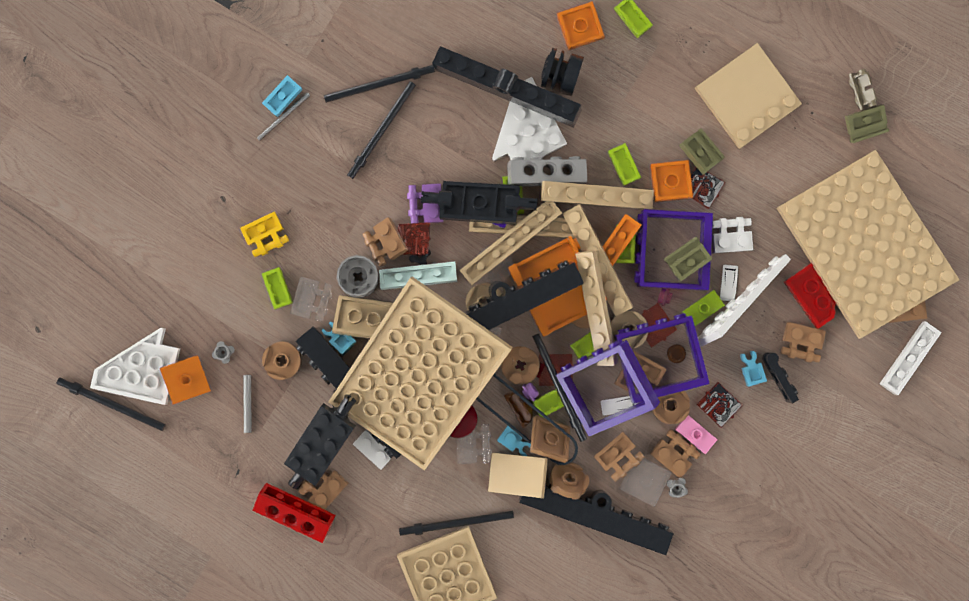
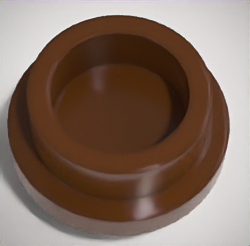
M679 344L671 345L667 350V358L672 363H681L686 358V350Z

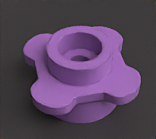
M531 382L527 385L524 384L522 386L524 396L534 402L539 392Z

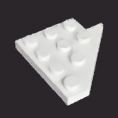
M532 77L524 80L528 83L536 85ZM510 102L492 160L494 162L506 155L509 156L510 160L514 157H524V160H531L532 157H544L566 146L567 142L555 120Z
M160 328L94 369L90 388L168 405L170 395L160 368L178 362L180 348L163 345L162 342L166 328Z

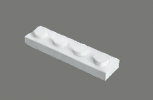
M926 321L922 322L882 379L880 385L894 395H899L942 332Z

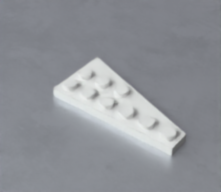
M786 254L780 258L774 257L768 263L770 266L762 270L758 274V278L749 284L736 300L732 299L725 306L727 309L724 312H720L714 318L715 321L708 325L698 337L700 347L722 337L791 260Z

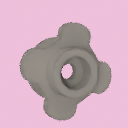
M223 341L217 343L214 352H212V357L222 360L224 364L229 363L230 356L234 353L235 349L233 346H227Z
M684 478L674 481L668 480L669 495L677 498L688 493V489L685 488L686 480Z

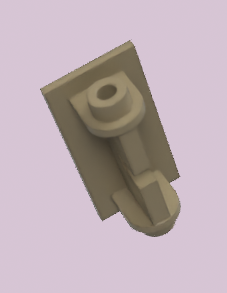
M862 69L858 73H850L849 84L855 92L856 105L860 110L876 106L878 99L874 88L866 89L867 86L872 85L869 71L866 72V69Z

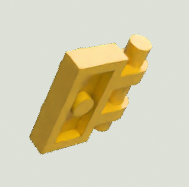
M275 211L240 228L247 244L250 246L256 243L258 247L252 250L254 257L264 256L268 254V251L276 247L281 248L284 246V243L289 242L287 235L279 237L277 233L284 230ZM271 236L273 241L264 245L262 240Z

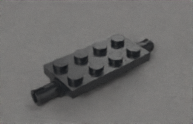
M443 181V188L439 193L425 191L421 193L423 197L421 196L422 204H438L440 206V220L517 225V215L520 209L537 211L538 198H521L519 195L520 185Z
M346 394L340 405L335 408H331L325 403L321 405L284 462V465L295 472L288 482L290 487L295 483L293 489H299L304 479L314 486L318 484L356 427L348 418L350 409L356 403L355 398L349 401L351 396Z

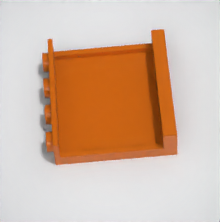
M569 236L509 266L508 270L518 287L522 285L521 281L529 277L534 279L540 276L539 273L545 269L550 268V270L557 268L558 263L564 260L575 262L578 269L575 254L579 252L580 245L576 238L572 239ZM582 285L529 310L542 337L587 315Z

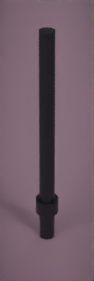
M433 65L423 68L415 67L405 73L326 94L324 99L327 103L412 78L416 80L423 75L434 73L435 69Z
M409 81L361 155H358L354 160L355 164L347 174L351 179H354L360 168L365 166L367 163L366 159L416 85L413 82Z
M535 334L532 338L570 418L569 423L572 429H575L580 442L585 441L587 437L581 426L582 423L556 377L557 371L540 334Z
M61 377L56 382L57 385L69 389L70 393L80 394L160 431H163L166 424L83 388V385L77 382L72 383Z
M512 510L429 524L416 523L414 526L399 528L400 536L409 534L422 535L423 532L512 519L514 514Z

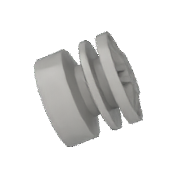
M355 255L346 258L341 262L337 270L339 286L351 297H366L374 292L378 285L379 276L376 266L370 259L364 256ZM360 273L363 274V275H362L363 281L360 282V281L358 280L357 282H354V281H355V277H354L355 274H357V275H359Z

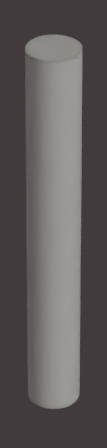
M243 375L244 433H251V375Z

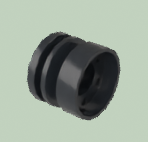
M552 48V51L546 58L541 74V87L546 88L547 82L550 80L552 81L550 90H553L556 84L560 83V93L572 96L584 57L572 53L568 61H565V51L562 50L560 58H556L557 48Z

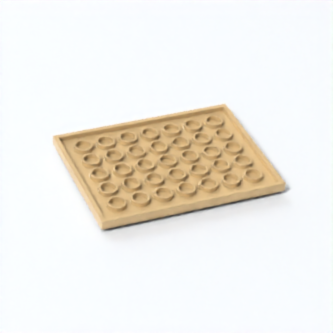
M876 150L777 207L778 212L810 263L814 265L815 271L822 278L824 285L858 339L863 338L959 281L958 276Z
M411 277L342 380L329 403L334 407H338L346 394L351 396L349 401L355 398L356 403L350 409L348 417L425 471L513 347L420 281Z

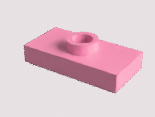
M689 415L675 428L677 432L704 454L718 440Z

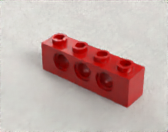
M268 483L259 492L252 510L321 543L324 542L336 516Z

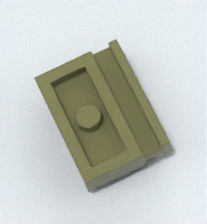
M882 104L845 116L850 143H856L889 132L885 107Z
M702 128L679 145L703 175L725 158Z
M697 236L664 258V261L667 262L679 282L712 260V257L702 243H700Z

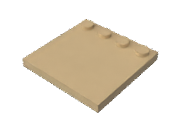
M758 43L695 87V90L738 149L802 105Z
M469 526L397 554L415 601H492L497 599L496 592Z

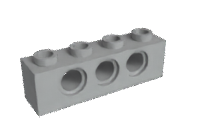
M579 156L569 157V159L562 160V157H551L550 160H543V157H532L531 160H524V157H514L507 164L508 185L542 186V181L575 184L587 183L586 159H580ZM524 167H529L532 170L531 176L525 174ZM543 167H548L551 170V175H546L543 172ZM562 167L569 169V175H565L562 172Z

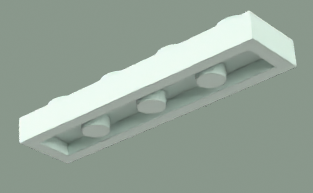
M445 262L379 270L381 290L404 288L411 277H414L424 285L457 282L456 263Z

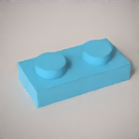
M287 75L262 104L278 117L303 89Z

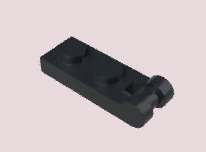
M765 353L762 356V360L787 403L791 404L799 400L797 397L798 391L787 380L788 374L786 370L779 366V356L776 353Z

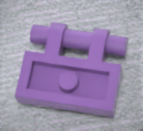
M441 184L422 185V191L439 193L441 191ZM409 185L407 199L410 203L408 216L411 219V224H418V216H424V224L443 222L439 218L440 206L438 204L424 203L422 210L417 209V199H421L423 195H421L422 192H416V185Z

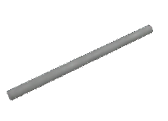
M306 93L280 118H278L271 126H269L262 134H260L257 137V139L260 141L267 133H269L276 125H278L285 117H287L294 109H296L304 100H306L310 96V94Z

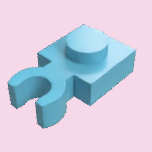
M329 322L330 327L333 328V322ZM322 329L325 337L332 338L329 344L342 356L356 344V340L351 336L334 334L332 331L326 332Z
M750 351L751 358L749 360L746 359L745 354H740L742 362L746 363V367L741 369L748 387L767 381L762 363L755 362L757 359L755 351Z
M508 425L497 439L499 443L512 452L515 448H518L522 456H527L522 450L523 447L531 446L529 442L521 441L522 437Z

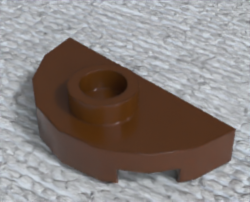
M506 393L504 395L506 401L523 428L526 427L533 418L531 406L515 393Z

